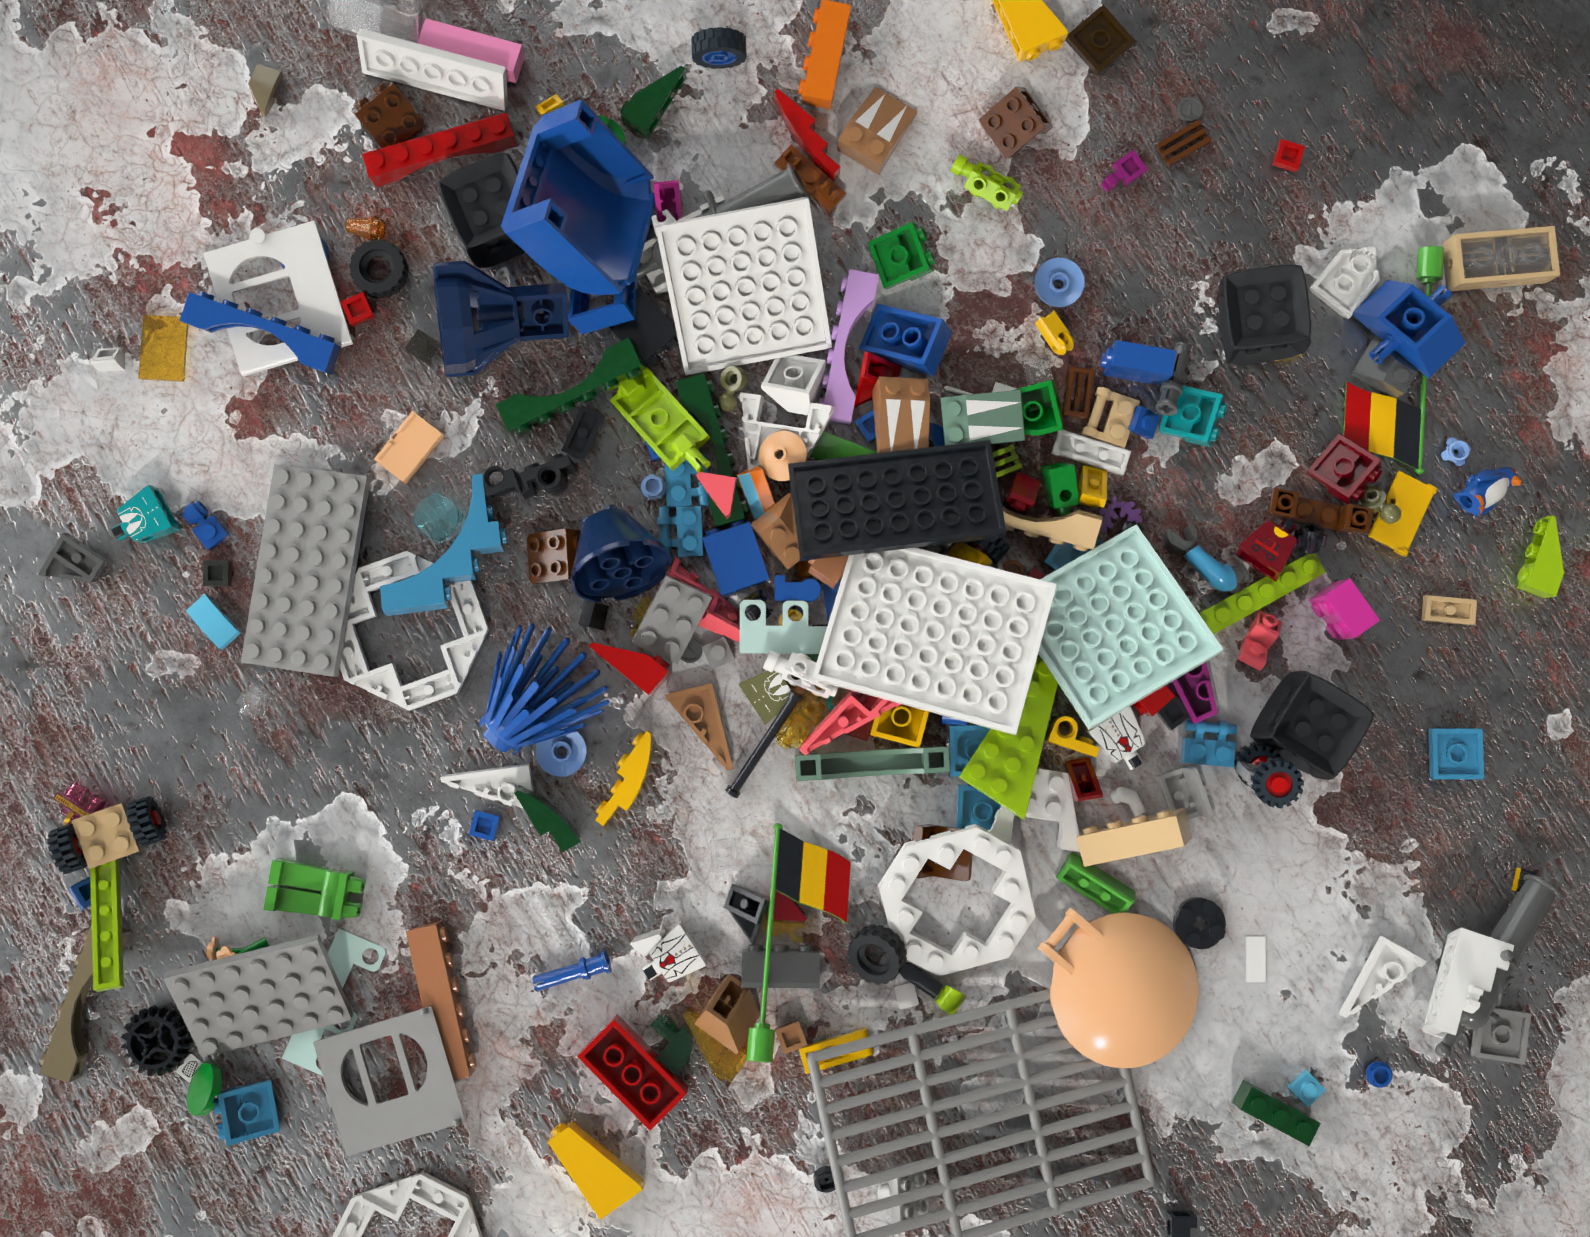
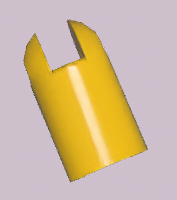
M1054 310L1048 316L1042 317L1034 323L1054 353L1065 355L1066 350L1071 351L1073 349L1074 339Z

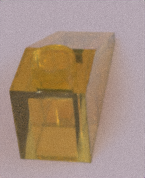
M687 1007L683 1017L709 1067L713 1070L712 1074L723 1082L726 1079L731 1083L746 1062L747 1050L741 1047L739 1052L735 1054L695 1025L699 1015Z

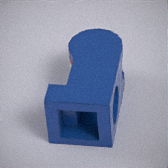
M775 575V602H813L820 596L821 586L814 579H806L803 582H785V575Z

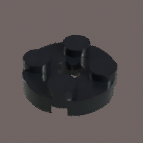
M1193 897L1180 904L1176 916L1174 915L1173 928L1175 934L1182 942L1191 948L1208 949L1224 938L1226 919L1223 911L1216 903L1205 898ZM1198 916L1206 921V924L1203 925L1204 928L1201 930L1193 926V923L1197 922L1196 917Z

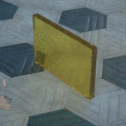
M143 315L138 379L184 382L189 325L179 321L180 317Z

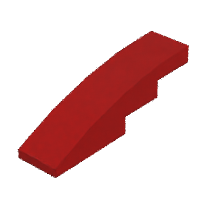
M777 88L774 91L775 103L786 126L812 162L834 182L840 175V166L826 155L828 143L814 132L816 120Z

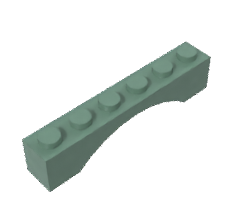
M948 746L795 755L796 781L950 772Z

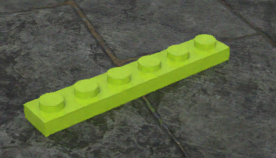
M1316 553L1305 554L1285 565L1277 582L1265 576L1201 611L1199 615L1211 632L1215 634L1321 576L1326 571Z
M120 858L90 869L93 990L97 992L124 987Z

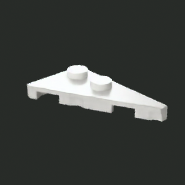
M530 763L448 774L440 777L441 782L446 783L450 787L462 788L474 792L475 795L493 801L499 800L505 805H514L520 808L523 807L514 794L515 787L521 785L535 792Z
M1380 936L1338 1014L1347 1018L1349 1015L1357 1013L1362 1009L1361 1006L1371 999L1380 997L1390 990L1395 983L1407 978L1406 975L1414 969L1423 967L1427 961L1387 938Z

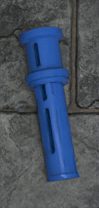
M601 951L600 955L587 959L585 957L580 958L576 964L540 975H534L532 980L533 984L538 983L534 988L536 992H539L540 990L579 978L589 980L591 976L606 972L609 974L612 972L607 952Z

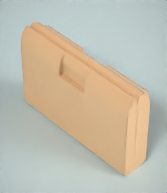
M412 411L374 460L407 484L445 436Z

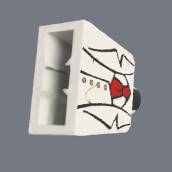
M1130 706L1092 729L1084 731L1091 740H1094L1095 745L1100 747V750L1111 762L1116 763L1124 759L1130 770L1143 763L1136 750L1146 743Z
M680 921L650 951L649 954L653 961L642 969L650 981L663 974L668 982H672L705 967L708 961L682 921Z

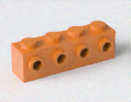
M822 0L820 8H815L813 23L817 24L815 32H810L808 47H812L810 56H805L803 71H807L805 80H800L798 94L802 95V104L831 110L850 19L851 5Z

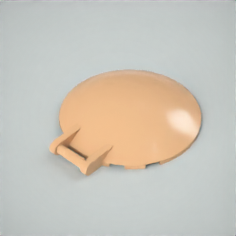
M1069 908L1065 913L1066 917L1048 940L1045 943L1042 942L1038 947L1042 953L1054 962L1050 1000L1062 1034L1081 1054L1105 1066L1135 1068L1161 1059L1172 1051L1184 1038L1193 1022L1197 1009L1199 995L1197 971L1185 944L1166 925L1145 915L1117 912L1087 922L1076 911ZM1075 923L1078 927L1059 951L1055 952L1053 949Z

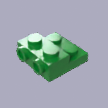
M910 222L867 242L884 289H890L908 280L913 281L934 271L933 264H936V259L933 252L926 249L924 241H927L928 238L922 226L918 227L914 222Z

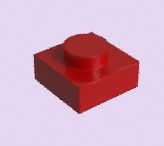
M1281 139L1278 143L1272 166L1296 172L1299 169L1305 146Z
M364 292L340 302L352 327L375 317Z

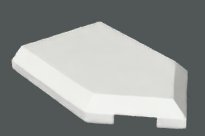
M1376 246L1359 249H1341L1310 287L1311 292L1339 315L1349 319L1380 281L1379 270H1377Z

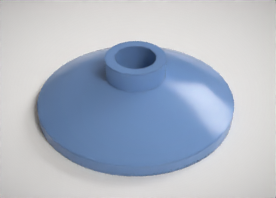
M1052 258L1044 262L1038 269L1034 280L1035 290L1039 298L1053 307H1066L1076 302L1081 296L1085 284L1084 275L1080 267L1066 258ZM1054 282H1061L1062 288H1055Z
M578 731L542 741L536 745V758L541 768L547 773L558 777L569 776L577 772L584 764L587 755L585 740ZM561 746L567 749L565 756H561L558 753V749Z

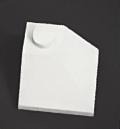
M798 355L776 358L762 382L761 388L786 411L808 415L810 403H818L820 399L826 362L825 360Z

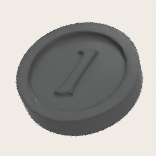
M1194 97L1184 98L1177 107L1178 117L1187 123L1198 120L1203 111L1201 102Z
M690 639L681 657L682 661L694 663L701 658L703 649L698 640Z

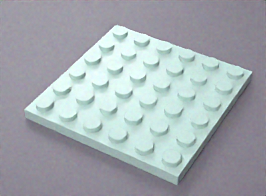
M1137 524L1040 579L1057 584L1038 653L1088 730L1200 666L1224 650Z

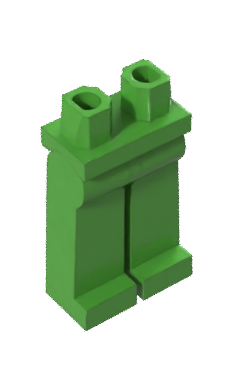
M283 858L272 860L268 884L274 885L267 887L263 910L332 917L334 920L360 916L362 905L359 902L350 901L351 892L363 893L366 879L354 876L355 872L352 871L344 872Z

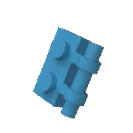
M687 460L673 472L665 464L666 501L669 508L692 506V497H699V506L709 505L710 495L699 480V487L691 488V475L698 473L690 466ZM699 463L705 473H710V467L706 469L701 463Z
M702 506L676 507L677 517H669V507H659V517H657V525L660 527L659 541L669 552L670 548H678L679 558L704 557ZM677 525V539H670V526Z
M1192 720L1185 721V730H1191L1194 733L1193 738L1183 737L1181 763L1234 767L1236 742L1226 741V735L1237 734L1236 724H1228L1227 721L1220 720L1218 723L1202 720L1196 724ZM1204 732L1216 733V740L1203 739Z

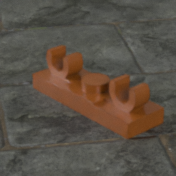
M792 144L775 161V166L781 171L787 169V164H792L799 174L808 195L829 214L846 196L844 190Z

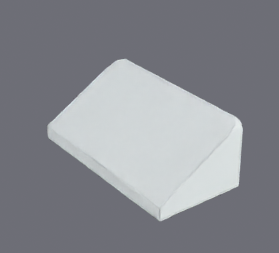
M660 928L635 936L630 945L643 957L647 956L662 939L665 930Z

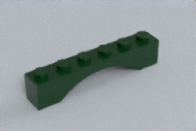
M628 337L606 348L601 361L593 372L570 390L544 397L527 396L517 393L495 405L507 431L523 435L531 431V426L537 423L545 424L554 419L553 415L559 412L567 413L576 408L575 404L581 401L589 402L598 397L597 393L603 390L611 391L620 386L619 382L627 378L628 380H633L642 375L641 371L647 369V366L636 342Z
M703 373L675 381L682 406L702 425L711 438L717 458V475L736 477L737 482L731 517L726 519L712 498L709 500L716 528L729 526L731 523L739 520L746 521L744 514L749 512L745 499H739L737 490H741L742 487L738 476H733L731 466H734L735 463L732 452H726L724 442H728L725 427L719 428L717 419L721 418L718 403H712L710 395L715 394L711 379L706 380Z

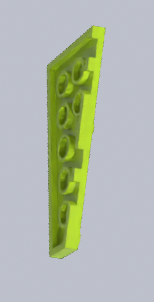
M1038 655L1016 735L990 729L959 776L960 779L1023 820L1026 817L1058 682L1040 655Z

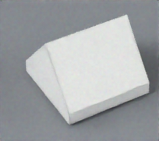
M121 347L98 349L91 359V364L99 372L125 370L124 350Z

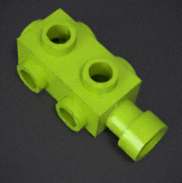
M962 154L958 155L950 172L957 176L962 175L968 178L964 188L968 189L972 195L982 197L991 202L995 208L1004 209L1005 211H1008L1012 204H1018L1024 192L1020 190L1022 185L1018 184L1014 178L1006 177L995 171L992 166L984 165L981 162L974 165L968 161L969 158ZM983 171L989 172L990 176L984 175ZM1004 183H1009L1012 188L1005 187Z

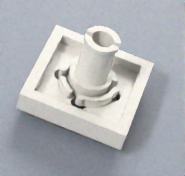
M925 1171L889 1180V1184H880L878 1187V1198L883 1199L925 1187L927 1179ZM928 1198L892 1207V1224L927 1214L929 1208Z

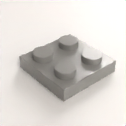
M1495 1007L1493 1012L1499 1015V1019L1496 1023L1488 1019L1482 1027L1473 1030L1470 1055L1477 1058L1525 1065L1531 1013Z

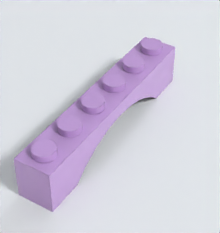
M850 269L848 277L843 276L841 291L845 292L844 301H838L836 315L840 316L839 325H834L831 337L832 340H836L834 350L829 349L827 364H831L830 374H824L822 388L826 389L825 398L820 397L819 404L835 407L829 422L849 426L851 424L856 396L850 387L845 371V346L855 323L874 304L879 278L878 274Z

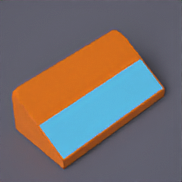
M760 465L737 474L754 521L775 505L768 482Z

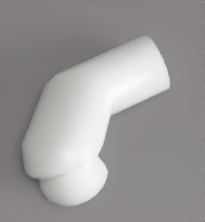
M1117 787L1116 790L1111 792L1112 801L1116 804L1120 802L1129 804L1134 816L1146 812L1136 791L1125 787Z

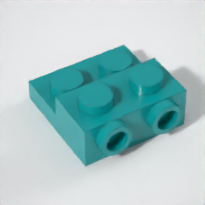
M1182 385L1183 393L1177 402L1178 412L1171 416L1163 415L1159 432L1182 438L1185 442L1210 447L1211 442H1216L1219 437L1220 427L1216 426L1219 418L1225 417L1228 404L1224 403L1223 394Z

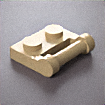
M1097 387L1095 393L1097 398L1088 425L1084 427L1082 435L1124 449L1130 434L1128 428L1135 408L1139 406L1140 401L1112 392L1104 387ZM1108 400L1112 402L1103 432H1100L1096 429L1105 402Z

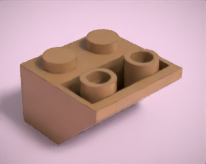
M728 974L713 993L696 1020L695 1025L737 1054L748 1037L749 1028H753L760 1017V1012L750 988H741V982L731 974Z

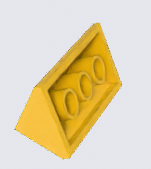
M903 704L898 707L895 706L874 719L870 735L920 748L929 711Z

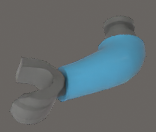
M1194 524L1187 526L1182 531L1185 540L1169 528L1164 532L1163 545L1166 550L1172 554H1182L1184 552L1185 555L1183 557L1216 590L1232 591L1235 590L1237 584L1248 580L1249 574L1244 564H1238L1236 567L1221 564L1201 546L1194 545L1197 541V531Z

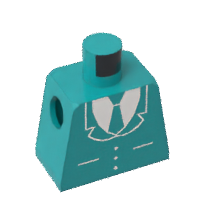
M150 485L144 487L118 508L117 513L122 523L111 528L117 540L121 541L130 536L133 541L138 543H146L181 530L159 488Z

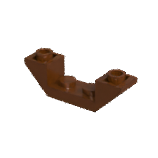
M1273 488L1268 513L1282 520L1283 518H1288L1294 523L1301 525L1316 523L1324 530L1369 534L1374 509L1353 504L1339 506L1299 497L1298 492Z

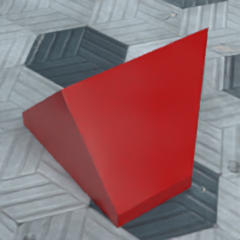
M865 352L854 408L872 400V390L879 376L899 377L901 366L872 353Z

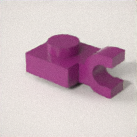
M1132 150L1112 165L1115 172L1108 175L1104 179L1105 181L1101 183V186L1106 193L1120 181H1123L1125 186H1128L1145 174L1148 168L1137 153Z

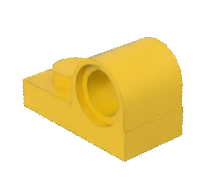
M1059 716L1053 719L1044 740L1092 757H1097L1100 747L1093 745L1094 740L1082 736L1079 737V740L1075 739L1078 725L1073 718L1068 716ZM1062 721H1066L1070 727L1066 735H1062L1058 731V725Z

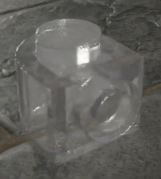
M247 687L241 692L235 705L241 707L239 712L249 718H253L254 715L264 716L271 703V695L263 687Z

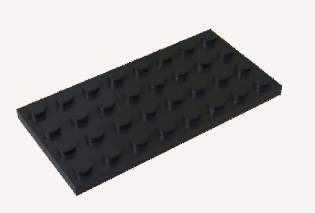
M990 440L788 464L800 561L1006 537L1007 534Z

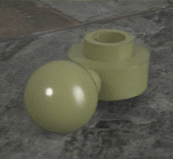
M728 366L721 373L720 381L726 390L718 397V406L725 412H730L736 408L737 397L735 392L742 390L747 382L745 371L737 366Z
M1378 486L1365 488L1366 492L1360 500L1361 506L1374 509L1373 513L1380 511V517L1385 523H1396L1401 517L1400 508L1395 504H1387L1386 494L1382 488ZM1371 495L1377 496L1375 499H1368Z

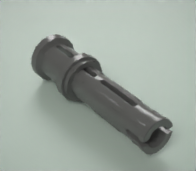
M1184 342L1175 344L1174 350L1177 352L1173 376L1162 383L1160 387L1161 397L1156 403L1155 409L1163 415L1171 416L1178 412L1177 402L1183 393L1181 382L1191 350L1190 345Z

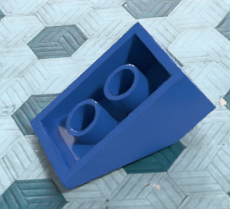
M877 304L859 349L910 371L934 377L952 331L941 318Z

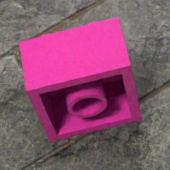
M1350 578L1331 583L1309 599L1312 603L1311 609L1319 618L1322 617L1327 624L1326 630L1337 640L1356 638L1380 621Z

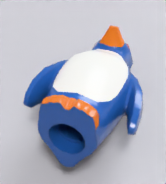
M1511 467L1485 469L1477 475H1471L1466 481V488L1456 492L1453 496L1466 512L1474 514V516H1481L1494 508L1496 503L1505 496L1509 487L1521 485L1522 481Z

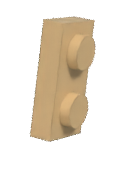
M1425 595L1423 596L1421 621L1475 625L1477 600Z

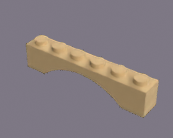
M1002 505L1006 530L1014 531V528L1024 530V534L1030 537L1038 538L1039 535L1049 537L1048 541L1052 543L1063 544V542L1074 544L1073 548L1081 551H1088V548L1094 550L1103 516L1076 510L1067 515L1053 518H1036L1021 515Z

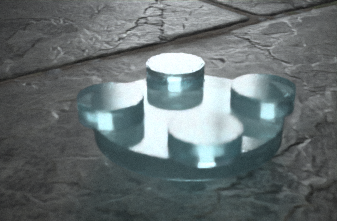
M433 493L423 499L416 507L415 513L412 516V522L416 525L419 532L436 543L444 542L455 531L458 524L463 521V513L457 509L451 500L440 493Z

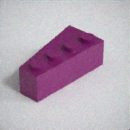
M1209 660L1172 681L1194 724L1218 714L1220 706Z

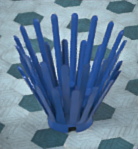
M534 623L529 625L515 660L516 647L522 632V626L519 625L516 634L513 633L510 645L507 647L500 673L502 653L501 651L498 653L486 713L481 717L479 725L481 727L485 723L487 730L483 733L484 737L492 746L506 753L509 748L515 749L512 754H516L525 746L577 732L578 730L576 729L585 727L587 724L570 725L604 712L605 710L599 708L610 703V700H603L576 713V708L608 690V686H602L584 697H578L545 716L600 675V670L595 669L576 684L573 681H568L544 700L587 658L585 652L580 653L549 684L559 672V667H552L570 643L569 638H564L525 689L542 661L543 656L540 652L552 632L550 627L545 629L525 666L521 662L535 629Z

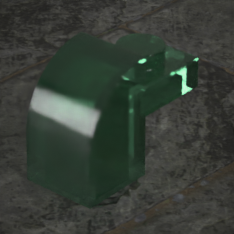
M658 1013L650 1026L668 1042L659 1051L656 1059L676 1076L691 1055L693 1035L685 1022L679 1029H676V1023L669 1016L664 1015L663 1017Z

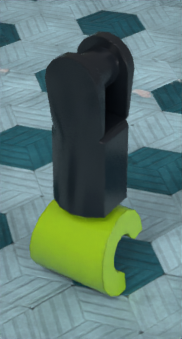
M906 962L900 971L901 976L934 999L937 996L936 1003L949 1015L956 1014L967 997L947 985L942 988V983L927 973L922 972V970L910 962Z

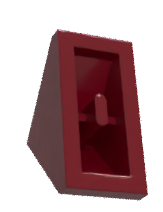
M1090 757L1065 761L1066 773L1069 776L1074 801L1079 802L1103 797V792Z
M775 891L773 919L795 922L807 920V915L794 900Z

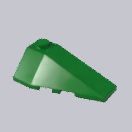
M1049 380L1015 389L1021 390L1025 435L1040 436L1064 429L1062 406L1056 381Z

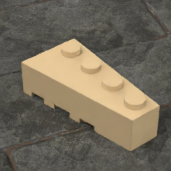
M1185 808L1173 811L1172 809L1158 812L1157 815L1148 817L1147 815H1140L1131 818L1132 821L1123 823L1122 820L1107 823V827L1098 828L1097 825L1083 828V832L1076 838L1084 867L1184 847L1193 838Z

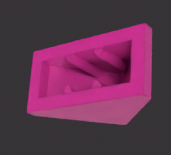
M679 181L653 182L658 221L664 222L666 220L662 212L666 209L676 221L683 218Z

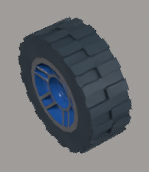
M722 27L708 28L694 33V36L691 37L692 59L699 66L711 69L732 68L741 65L747 59L746 36H744V33L739 32V30Z

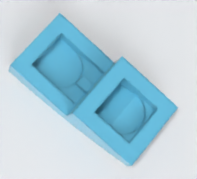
M206 594L202 595L186 610L199 628L221 650L241 634L232 620L223 614L212 598Z

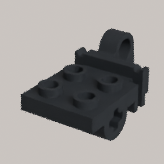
M563 454L551 456L548 458L549 462L539 465V463L530 464L524 468V472L519 474L512 468L503 470L499 466H491L486 469L483 475L486 487L485 493L489 499L493 500L516 491L518 494L522 493L526 500L531 496H537L535 488L541 486L548 494L560 495L566 490L568 485L566 476L577 472V469L568 455L563 456ZM493 472H501L503 475L502 482L498 485H492L489 480L490 475ZM555 476V477H556L555 481L552 482V483H550V482H551V478H550V477Z

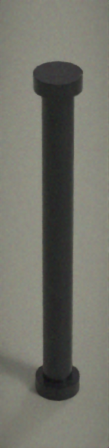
M790 690L788 700L732 785H728L725 789L730 796L734 798L739 797L741 794L739 792L761 757L797 703H801L804 699L799 693Z

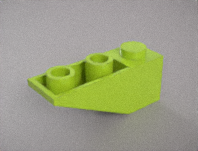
M1551 515L1540 518L1536 522L1533 529L1535 534L1533 541L1525 552V557L1527 558L1524 567L1519 570L1517 575L1518 584L1516 588L1542 598L1557 596L1564 575L1556 517Z

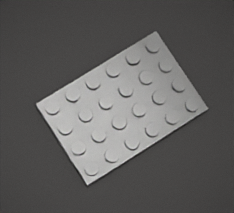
M319 934L165 972L163 978L202 1057L350 1021L353 1016V1012Z

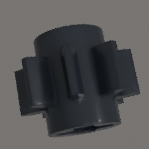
M1305 523L1303 526H1300V530H1295L1294 537L1297 539L1296 547H1299V550L1303 553L1314 554L1320 551L1321 546L1325 547L1327 535L1324 534V529L1316 523Z

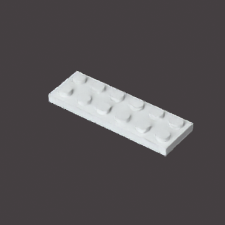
M362 28L359 29L357 42L362 73L491 108L506 110L508 105L506 67Z

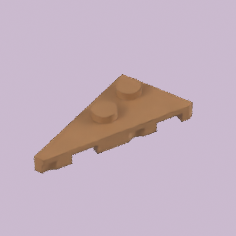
M713 683L665 694L666 699L711 750L719 762L727 770L734 769Z

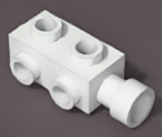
M770 650L763 669L770 672L774 670L782 674L781 679L788 681L793 686H800L809 690L815 696H822L827 699L829 695L835 697L839 688L838 686L813 680L812 676L816 662L811 661L810 657L802 653L796 654L792 652L789 660L780 657V653ZM791 675H793V676H795V677H798V678H800V679H799V680H794V679L791 677ZM815 685L823 688V690H817Z

